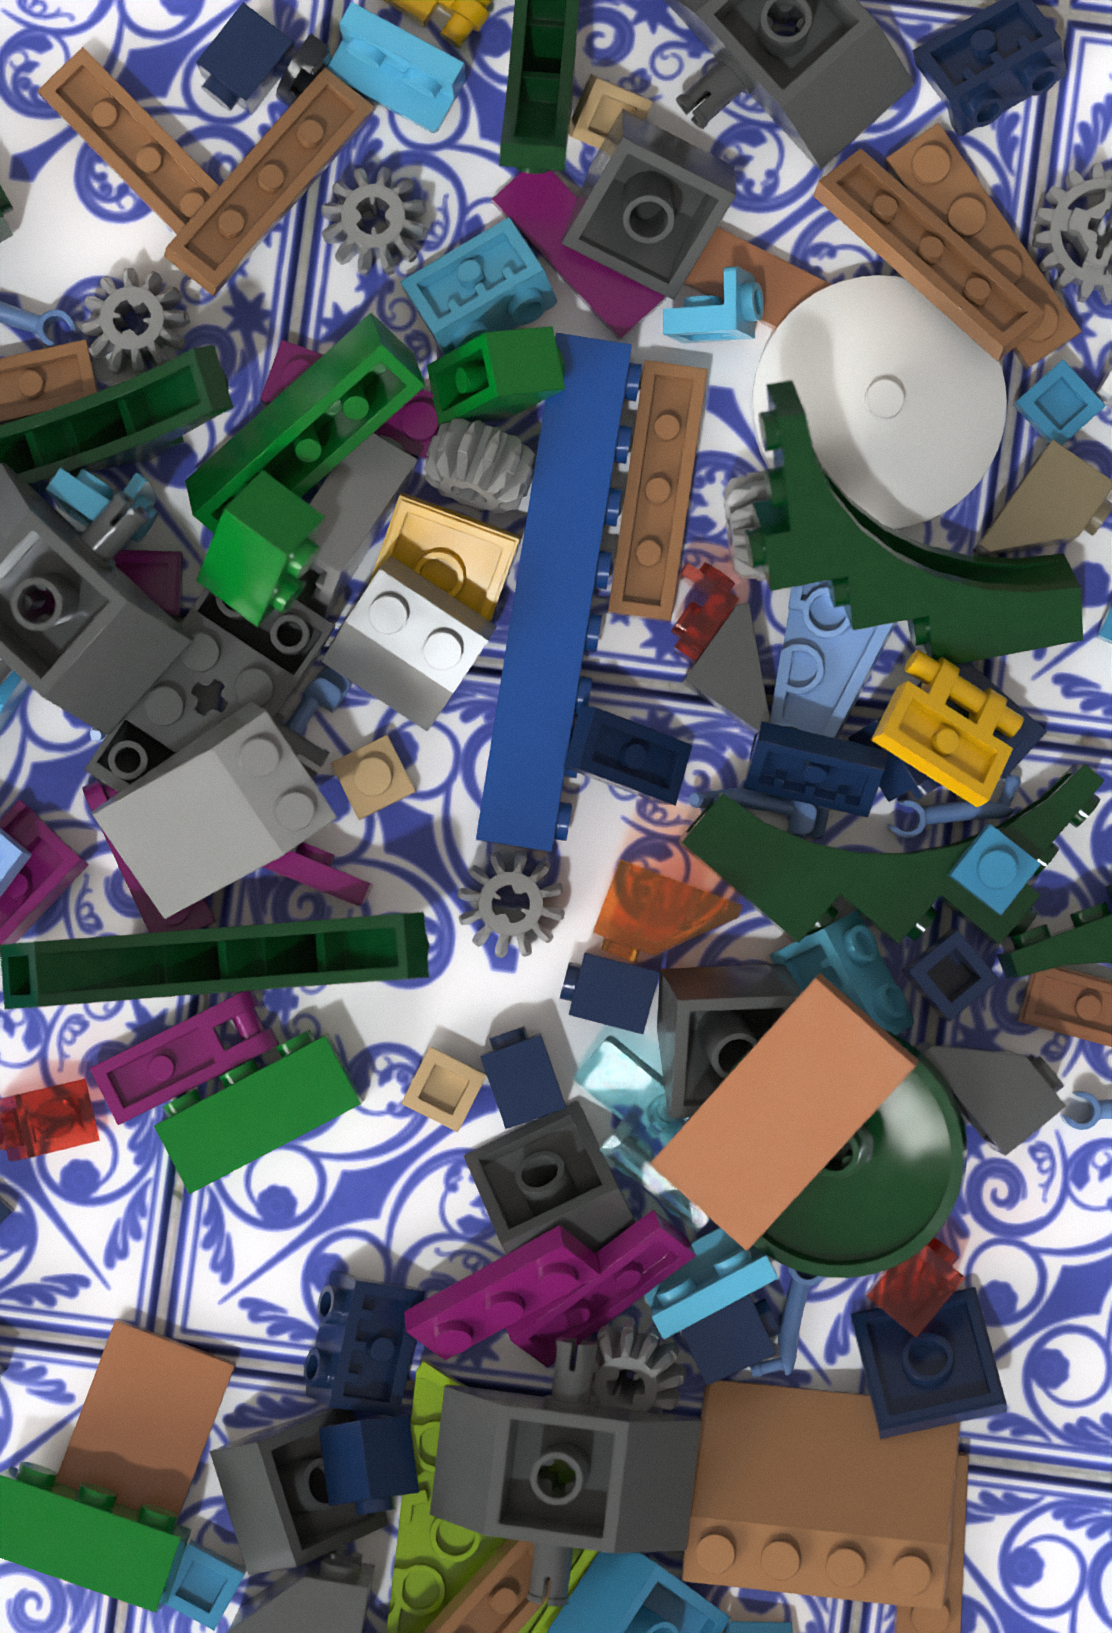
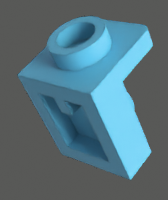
M738 266L725 267L724 305H722V298L717 296L684 298V307L663 309V334L681 343L756 339L755 321L762 319L764 310L762 288L758 282H755L754 275Z

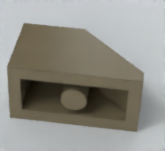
M1052 439L1025 474L979 540L973 552L979 556L991 557L1070 543L1079 537L1083 530L1093 536L1112 511V502L1106 499L1112 490V480Z

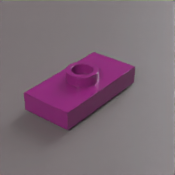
M305 842L300 843L295 852L290 850L285 855L263 866V868L356 906L365 905L373 886L370 882L331 867L335 857L334 854Z

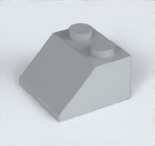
M390 556L380 567L351 611L321 662L425 731H428L497 626L393 556Z

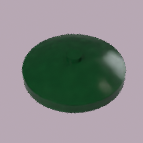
M887 1030L885 1031L919 1060L918 1064L753 1244V1246L770 1258L797 1271L829 1278H852L867 1276L893 1268L910 1259L936 1236L952 1212L962 1189L967 1165V1137L964 1120L957 1100L948 1083L934 1064L906 1040ZM751 1049L735 1064V1066L732 1068V1070L729 1072V1074H730V1073L734 1070V1068L742 1061V1059L751 1051Z

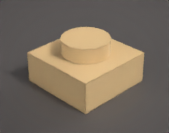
M590 74L571 118L569 136L600 149L622 109L645 120L653 101L643 95Z
M388 735L331 762L358 820H362L416 793Z
M430 1046L401 1104L459 1132L487 1075Z

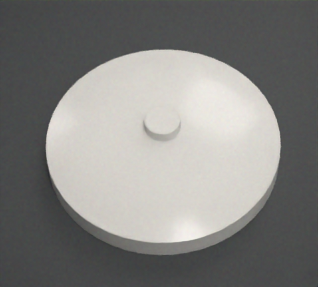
M886 275L861 276L832 284L814 293L792 310L776 328L762 352L754 375L751 397L752 424L760 453L767 467H775L773 451L765 452L758 422V413L769 410L766 384L792 380L806 412L813 448L820 463L847 497L880 523L894 530L909 528L927 522L945 513L965 498L981 481L991 466L1004 432L1007 396L1000 361L997 362L903 277Z

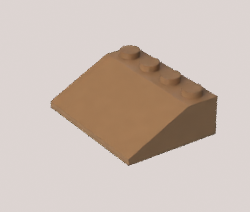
M725 1379L718 1380L708 1386L705 1385L687 1550L684 1551L682 1581L933 1610L943 1609L948 1591L961 1422L880 1439L869 1394Z

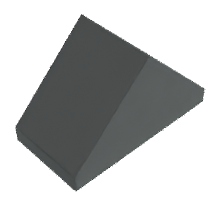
M746 603L736 605L682 684L756 735L758 734L761 721L770 723L750 604Z

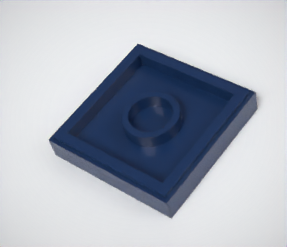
M976 1287L851 1313V1323L880 1439L1007 1412V1403Z

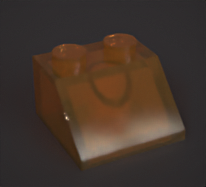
M620 859L616 865L591 933L603 937L600 950L636 963L641 951L655 956L738 918L743 905Z

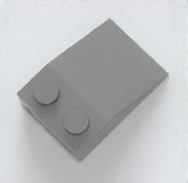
M252 701L90 812L164 919L285 855L338 818L267 711Z

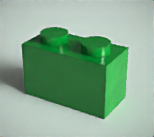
M553 326L485 332L427 365L439 427L442 423H450L453 419L463 418L471 423L476 420H480L483 423L504 421L565 390L563 380L565 363L562 352L556 345Z
M262 470L224 508L196 581L258 627L274 609H277L282 614L285 613L303 591L306 582L300 577L310 568L321 551L322 547L315 540L325 516Z

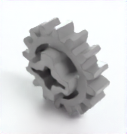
M1094 163L1090 169L1088 180L1084 181L1082 176L1074 169L1065 178L1068 192L1054 185L1048 191L1045 197L1054 209L1039 208L1035 214L1034 221L1047 227V231L1034 236L1032 247L1048 248L1049 254L1038 267L1041 272L1057 268L1061 275L1054 288L1059 292L1072 282L1079 286L1077 291L1078 302L1084 303L1093 290L1100 292L1103 304L1110 305L1112 303V274H1103L1108 263L1112 261V240L1096 257L1099 245L1096 244L1097 233L1092 230L1109 211L1106 224L1109 225L1107 230L1108 236L1112 238V178L1105 177V171L1101 163ZM1101 194L1097 205L1088 210L1077 207L1074 210L1068 209L1081 198ZM1062 241L1072 244L1080 259L1079 266L1069 257Z

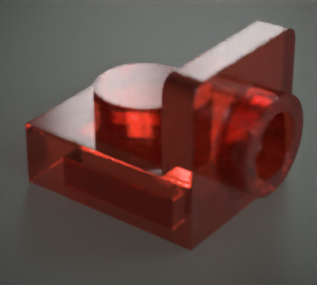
M706 562L703 563L699 570L686 563L680 571L679 579L705 597L707 601L703 607L692 601L671 630V633L680 638L674 646L673 653L693 667L739 602V598L730 592L735 583L724 573Z
M86 1078L0 1099V1149L7 1151L10 1162L100 1141Z
M934 1237L910 1259L883 1271L864 1296L912 1336L917 1338L965 1277L952 1267L959 1257L944 1243Z

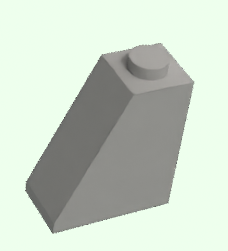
M372 433L332 470L309 504L325 516L315 540L322 548L310 568L300 577L306 582V585L297 601L324 619L328 618L396 506L399 495L405 492L417 459L407 454L397 441L387 436H378Z

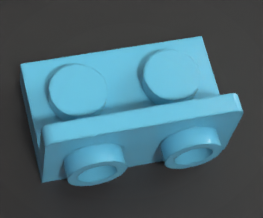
M351 2L339 23L342 41L327 69L360 95L431 133L438 132L466 82L464 62Z
M510 217L400 281L406 295L434 337L443 356L485 332L514 330L521 325L530 324L537 320L544 311L557 303V298L543 267Z
M60 468L46 488V491L59 510L86 528L114 498L112 495L113 489L83 469L75 478ZM136 473L123 492L136 501L131 508L137 509L139 506H142L150 516L146 524H142L130 538L138 544L153 526L159 512L152 508L157 501V497L149 481ZM130 539L127 541V543H126L120 550H123V549L125 548V546L128 544V542L130 541Z
M857 911L838 919L811 935L805 936L800 943L793 942L769 955L773 964L786 965L802 992L821 973L884 1030L898 1035L914 1024V1018L908 1008L903 991L896 985L878 950V944L873 933L866 927L861 915Z
M720 1227L691 1241L690 1243L696 1256L644 1295L651 1308V1317L663 1340L778 1279L776 1270L769 1257L753 1245L746 1251Z

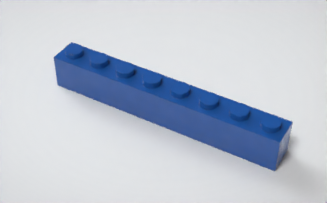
M557 332L555 336L556 345L562 352L565 363L563 376L565 390L545 399L476 833L477 841L551 853L554 840L567 841L572 803L560 802L564 777L577 778V772L563 767L571 742L570 736L574 714L579 713L580 706H588L592 678L580 676L584 651L597 652L602 615L590 613L594 588L607 589L612 552L600 550L604 525L617 526L622 489L610 487L614 462L626 464L632 426L620 424L624 400L636 402L642 368L641 363L630 362L632 344Z

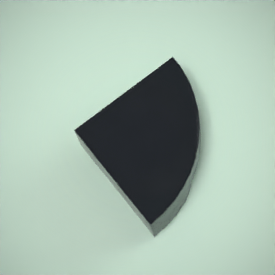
M312 33L291 60L277 87L276 97L288 107L295 102L325 67H328L332 59L329 47Z

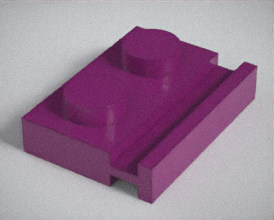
M20 799L0 820V828L28 850L32 856L0 897V944L17 943L89 865L29 805Z

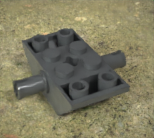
M664 0L712 52L717 62L687 91L676 97V102L686 115L692 111L694 116L691 118V121L699 128L704 129L708 122L741 92L747 95L750 94L819 171L827 166L915 85L878 22L858 0ZM775 19L781 25L786 24L790 20L795 22L794 35L787 37L774 33L772 31L774 24L772 20Z
M1 462L0 685L15 671L42 698L104 734L109 735L195 640L115 566L116 563L113 557L142 524H146L150 516L142 506H139L137 509L131 508L136 501L125 492L118 490L113 495L114 498L84 532L78 531L5 462ZM49 589L53 593L56 603L55 611L45 613L41 608L46 601V597L40 590Z
M205 588L180 625L195 640L113 732L105 737L84 770L117 792H120L251 701L267 711L296 756L302 754L322 767L330 752L326 749L323 750L282 723L285 718L282 714L306 679L333 632L335 625L296 600L283 614L274 609L256 627ZM217 682L224 684L225 687L222 690L221 696L228 702L226 709L222 713L211 709L203 716L199 712L202 701L197 697L199 690L203 686L211 689ZM301 762L313 780L317 772Z
M566 1337L556 1338L557 1352L552 1395H547L545 1398L445 1385L430 1515L482 1535L534 1543L530 1586L526 1598L530 1602L542 1604L543 1598L547 1597L548 1580L550 1578L549 1606H564L569 1602L568 1588L573 1548L607 1553L687 1550L702 1419L596 1405V1401L591 1400L590 1397L598 1343L583 1339L582 1344H578L575 1366L574 1355L577 1338ZM557 1459L568 1462L569 1468L575 1471L576 1475L572 1476L567 1485L559 1484L558 1473L548 1470L547 1466L553 1465Z

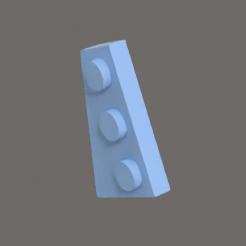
M827 581L791 587L788 603L789 612L783 649L780 654L770 723L795 727L802 731L837 739L897 622L853 630L844 607H833Z

